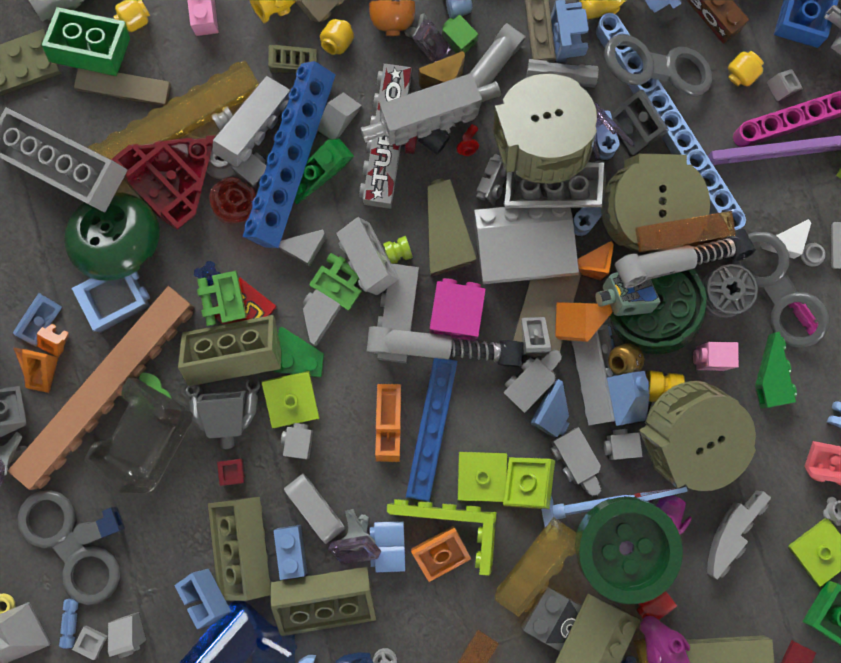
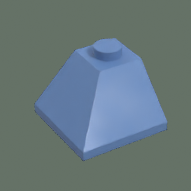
M645 371L608 377L607 381L616 426L645 421L647 419L649 403V382Z
M559 379L549 387L530 421L531 425L554 438L558 437L559 434L563 435L569 426L567 422L569 413L563 381Z

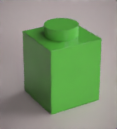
M460 14L455 19L450 18L442 27V39L456 53L463 51L465 54L478 41V33Z

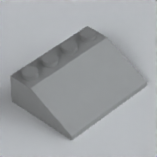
M499 207L475 210L474 227L483 284L579 275L574 225L570 207Z

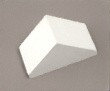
M809 219L776 235L786 245L790 258L794 259L803 253L811 226ZM766 242L760 244L762 249L777 253L772 245Z

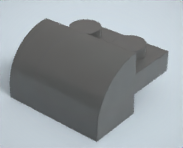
M644 90L636 92L623 102L619 109L611 114L615 129L632 156L638 154L654 141L662 138L669 131Z

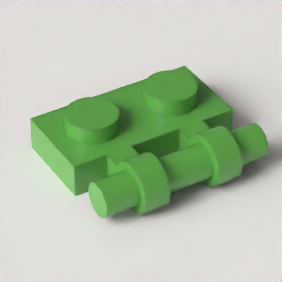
M330 253L326 261L333 265L332 268L329 270L321 266L309 286L315 290L317 289L339 303L341 307L350 311L362 293L360 289L355 287L360 279L357 273L351 269L345 258L342 256L337 257ZM340 270L351 276L348 282L337 275Z
M237 271L213 275L214 285L208 286L207 278L197 279L199 286L197 293L198 297L201 296L203 305L201 312L202 316L206 319L207 326L216 325L214 315L217 314L221 315L222 323L247 318ZM216 293L217 307L212 306L210 294Z

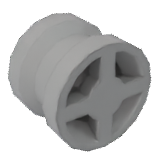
M228 106L223 108L221 113L211 115L220 131L233 117Z
M382 648L375 653L373 662L397 663V657L391 649Z

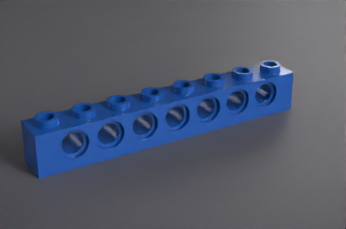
M315 61L302 63L296 72L297 77L293 88L290 90L287 107L282 113V121L279 130L275 134V142L271 153L268 155L265 172L260 179L257 195L252 202L249 219L245 223L243 237L265 248H279L336 74Z

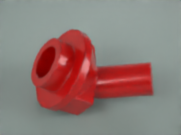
M471 124L463 134L461 142L456 147L458 154L471 156L479 149L478 141L472 139L478 131L477 126Z

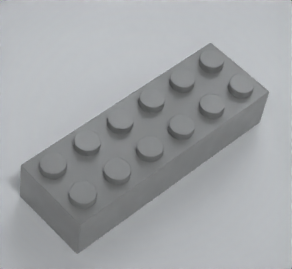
M5 107L0 117V158L83 202L106 212L127 169Z

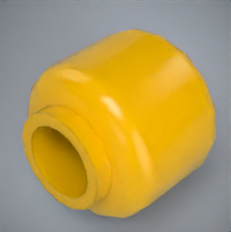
M124 0L115 6L117 14L113 16L114 19L125 21L129 32H134L148 24L150 14L142 0Z
M339 19L329 21L320 34L322 48L332 55L344 53L354 39L351 25L347 21Z
M752 51L749 53L741 52L728 65V71L731 74L728 78L736 86L740 84L750 86L763 73L762 65L764 62Z

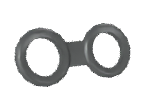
M616 35L610 38L605 46L604 58L607 67L616 78L629 85H642L649 81L650 78L663 81L669 80L681 93L689 96H701L709 90L712 84V72L708 62L700 53L689 47H676L670 50L667 56L651 53L644 43L630 35ZM625 45L638 53L643 62V72L641 74L629 73L620 66L615 56V48L617 46ZM684 57L696 64L702 76L700 85H691L681 79L675 67L676 58Z
M768 232L748 234L752 243L756 241L766 242L772 245L779 256V265L772 275L767 277L754 276L757 286L764 287L775 304L771 311V326L774 333L780 332L785 343L792 347L804 348L816 344L825 336L829 328V314L825 305L817 297L809 293L797 291L786 274L789 267V252L778 236ZM732 259V264L744 267L742 260L735 262ZM803 302L810 305L816 311L818 327L812 335L795 337L783 328L781 314L788 304Z
M53 490L38 491L29 496L20 507L17 516L18 528L23 538L31 545L41 548L52 547L63 560L65 565L62 579L63 586L68 595L76 602L86 605L99 604L110 598L117 589L120 580L119 564L115 557L106 549L97 546L87 547L85 544H80L74 539L75 510L70 500L62 493ZM42 500L56 502L64 512L63 527L58 534L51 538L38 536L29 525L31 509ZM88 556L100 558L109 569L108 584L97 594L83 593L77 588L73 578V572L77 563Z

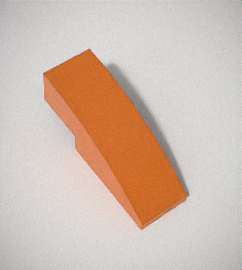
M377 384L376 461L400 462L401 384Z

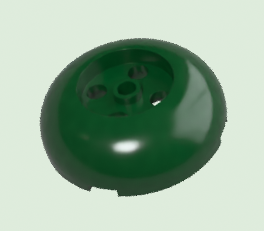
M116 192L106 212L84 202L75 210L66 226L64 236L66 253L75 268L89 278L101 281L121 279L139 270V266L148 256L152 257L159 242V222L149 205L132 194ZM96 239H100L98 245H96Z

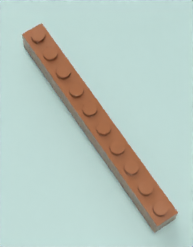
M168 286L10 467L8 472L29 490L43 488L51 479L49 475L64 465L67 460L65 457L68 453L75 451L83 442L81 438L87 432L90 433L96 428L99 423L97 421L102 414H107L114 406L113 401L119 395L122 396L130 388L129 383L134 377H139L145 371L146 366L144 365L150 358L154 359L159 355L162 350L160 347L166 340L170 341L176 335V328L182 322L185 323L193 315L192 310L195 307Z

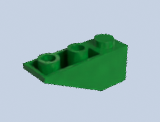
M341 139L327 140L307 161L294 199L296 204L302 202L340 172L354 157Z
M780 332L768 335L755 387L760 409L796 402L797 390L791 382V364L786 360L784 352L786 350V343L784 338L781 337Z

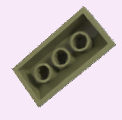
M274 315L183 332L178 369L187 385L193 386L281 369V347Z
M260 497L208 503L216 582L226 601H248L271 595V581L268 572V555L265 546V530L263 528Z
M368 567L271 582V609L280 636L376 621Z
M587 594L555 663H621L640 619L610 603Z

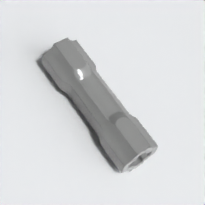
M529 59L526 78L538 74H558L572 78L579 82V85L582 87L595 88L599 69L598 66L567 65Z

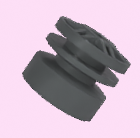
M728 264L721 266L701 280L706 291V314L713 318L726 319L743 313L753 305L757 298L758 286L756 279L749 270L741 265ZM728 286H731V291L734 292L731 295L729 294L730 290L727 289Z

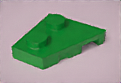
M279 327L281 369L274 370V372L293 375L309 371L311 377L322 378L324 353L287 329Z

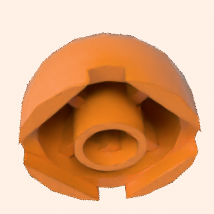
M378 0L369 3L370 18L373 25L378 30L385 31L386 36H400V31L407 30L414 21L415 1Z

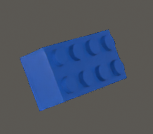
M783 0L774 35L818 48L828 38L832 22L824 18L827 14L826 12L833 5L837 6L839 0Z

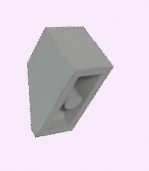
M316 289L313 294L310 292L303 301V305H305L303 312L309 340L314 346L318 345L342 308L339 303Z

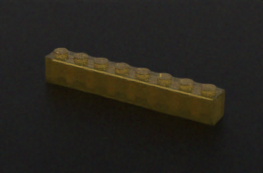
M246 61L236 62L229 67V70L222 74L218 73L211 76L208 82L201 86H193L187 94L172 98L166 106L151 110L148 116L143 119L130 122L127 128L120 132H113L107 136L106 140L101 143H94L87 148L111 160L130 144L145 145L154 144L157 141L180 139L213 120L212 114L221 113L226 106L230 110L246 101L259 86V82Z

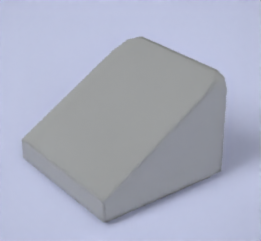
M792 69L778 73L767 81V85L777 101L803 89Z

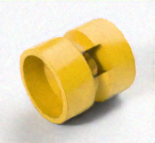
M649 370L646 374L649 382V402H656L667 390L684 383L683 374L668 373L664 376L663 372Z

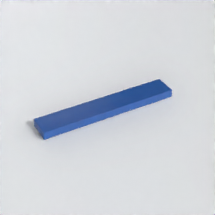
M434 358L406 493L407 498L430 501L458 362L456 360Z

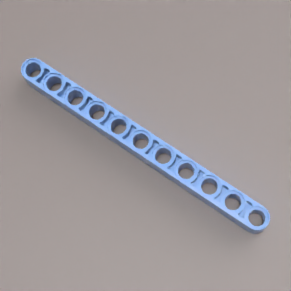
M613 13L604 14L596 29V35L604 48L610 38L616 35H630L619 17ZM603 25H610L613 30H606ZM623 45L625 47L624 50L616 47L615 56L620 66L629 73L641 74L643 72V62L638 53ZM627 63H634L637 69L630 68ZM650 78L646 82L650 87L648 89L643 88L641 85L628 84L633 94L639 90H644L651 102H660L662 108L655 107L664 122L665 120L673 122L674 127H668L669 131L662 137L671 154L687 155V165H691L690 159L697 160L699 167L694 168L698 170L703 178L710 180L711 187H707L710 196V215L716 214L731 230L728 234L741 229L746 223L745 214L660 81ZM677 139L684 140L686 147H681ZM715 197L723 201V207L716 204ZM728 217L736 221V227L728 223Z

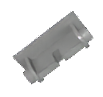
M497 154L490 158L484 172L485 175H489L491 178L482 177L476 190V197L478 199L485 200L487 198L492 205H495L496 200L500 198L503 191L502 186L507 178L501 156Z

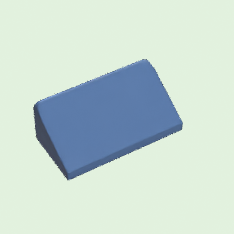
M38 293L13 331L14 335L36 347L38 331L42 327L46 329L51 325L62 306Z

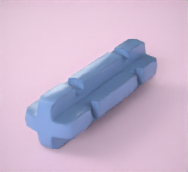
M66 599L63 603L65 613L62 614L60 634L63 635L60 637V648L68 649L74 646L75 637L73 634L76 632L77 613L75 611L78 610L79 603L74 599Z

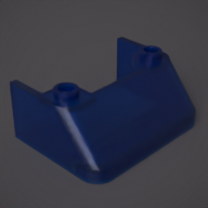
M233 601L229 606L231 612L215 622L180 663H244L258 647L264 652L276 649L288 657L292 653L279 631L249 603Z

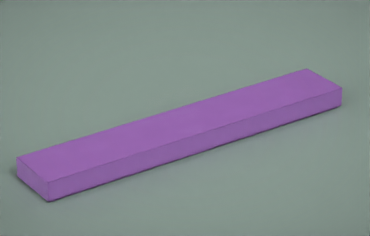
M841 136L715 150L710 152L708 158L713 165L836 151L841 150Z

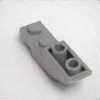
M755 491L744 506L740 503H733L724 515L714 535L709 552L707 574L715 579L724 577L730 570V563L735 558L738 559L745 552L746 548L744 546L748 541L741 534L747 533L753 526L752 521L757 515L763 514L769 506L767 502L771 497L764 491Z

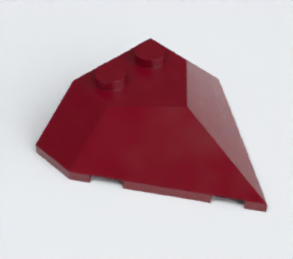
M215 135L199 139L184 138L157 141L154 144L145 145L130 144L111 160L127 169L124 180L129 187L149 205L162 221L178 230L196 214Z

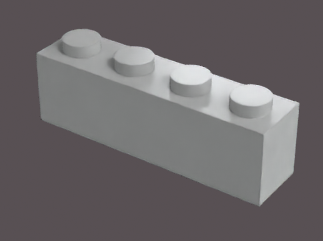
M266 76L214 138L213 153L235 167H238L242 161L246 162L252 153V148L255 145L261 144L265 137V132L276 125L278 116L286 109L290 90Z
M392 264L399 280L387 288V293H382L380 307H384V314L379 316L377 327L411 331L419 267ZM374 353L378 354V360L399 363L407 362V355Z
M607 324L601 325L588 342L572 341L588 425L615 421L607 378L617 375L611 371L608 365V356L612 350Z

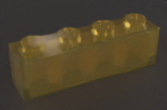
M553 517L498 586L495 600L518 617L524 610L526 612L529 611L534 604L535 596L538 593L542 594L548 587V580L553 574L557 575L562 570L563 562L568 555L572 557L575 554L576 532Z

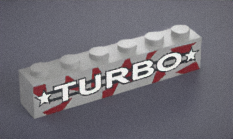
M384 64L383 71H378L377 85H380L379 94L375 93L373 107L377 108L376 116H371L370 125L380 122V104L409 94L412 67ZM385 135L367 142L366 152H370L369 161H364L363 175H366L365 184L361 183L359 197L363 198L364 205L391 209L401 145H389Z

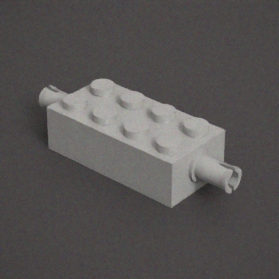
M470 73L380 104V122L361 127V133L365 143L385 135L389 145H402L415 136L423 138L430 135L433 130L439 128L440 130H446L454 126L453 123L459 121L466 123L474 120L479 113L481 102L500 97L501 91L497 82L477 88L473 74Z

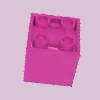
M444 278L442 282L437 281L429 333L451 335V338L476 341L479 335L485 288H480V284L473 282L459 285L453 279Z

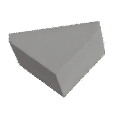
M343 92L327 104L317 131L328 139H338L362 108V105Z
M322 229L282 240L279 248L284 253L310 267L325 242L326 235Z
M545 317L521 318L523 355L549 353L551 351V344Z

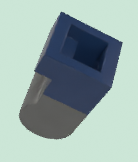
M112 507L102 511L104 518L95 522L89 521L78 524L73 532L74 539L80 544H88L124 530L125 527L118 508Z

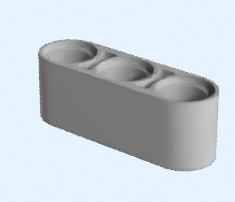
M304 473L284 488L286 494L325 544L345 530L340 519Z

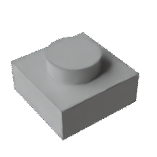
M84 626L72 650L92 660H96L108 636L91 627Z

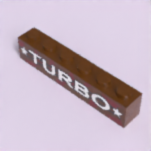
M687 0L723 44L739 33L749 21L733 0Z

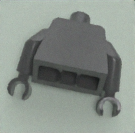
M248 380L246 388L249 394L247 395L246 391L203 394V389L199 385H196L197 392L192 394V389L188 386L186 394L191 397L189 404L192 421L201 431L206 433L208 438H219L222 449L234 447V436L242 435L243 429L249 427L256 414L258 400L256 394L261 389L260 382H257L258 386L256 389H250V380Z

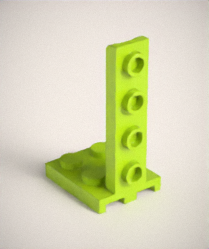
M394 499V504H387V512L391 515L483 523V526L478 528L477 543H482L481 551H478L476 554L475 568H480L479 575L491 574L497 512H481V507L466 506V510L456 509L457 505L442 504V508L432 507L433 503L420 501H418V506L408 505V500Z

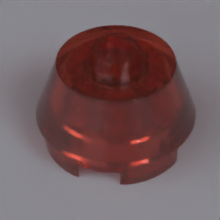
M225 178L211 189L209 200L213 214L219 221L225 224H236L249 219L252 202L256 194L252 187L249 188L245 183L240 182L239 178Z

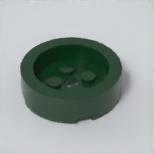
M694 269L650 279L657 295L663 299L662 305L656 307L652 313L616 316L612 312L609 317L618 337L625 344H633L639 347L643 353L647 354L671 353L689 344L701 330L706 314L705 287Z
M624 496L600 502L585 515L576 533V558L582 574L596 591L612 601L624 604H639L653 600L672 585L680 571L683 547L677 527L665 512L643 499ZM630 541L633 546L632 552L621 554L619 550L621 543Z

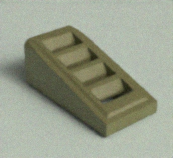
M269 45V70L271 73H296L300 65H296V56H300V65L305 63V56H309V62H317V49ZM277 55L281 56V63H276ZM286 56H290V64H286Z

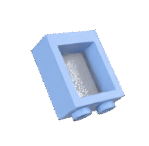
M137 271L117 280L101 281L91 278L72 288L92 330L100 333L150 307L147 301L150 299V296L144 286L140 287L137 281L139 278Z

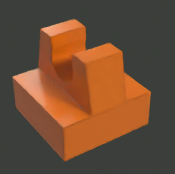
M51 324L46 329L42 327L37 333V346L59 357L64 351L68 332L64 330L60 335L55 334V325Z

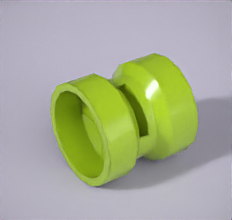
M406 236L398 238L397 244L391 241L383 243L391 264H397L401 260L400 257L404 260L413 258Z

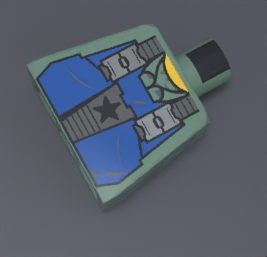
M618 272L607 278L603 285L604 291L596 293L597 304L600 307L610 304L616 316L652 313L660 303L650 279L635 287L625 288Z

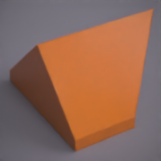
M612 241L577 259L581 275L602 280L609 273L614 246Z
M13 348L24 375L25 388L49 393L59 357Z

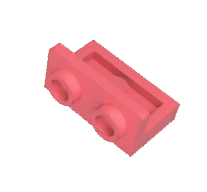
M813 441L804 466L809 476L819 482L827 480L841 486V447Z

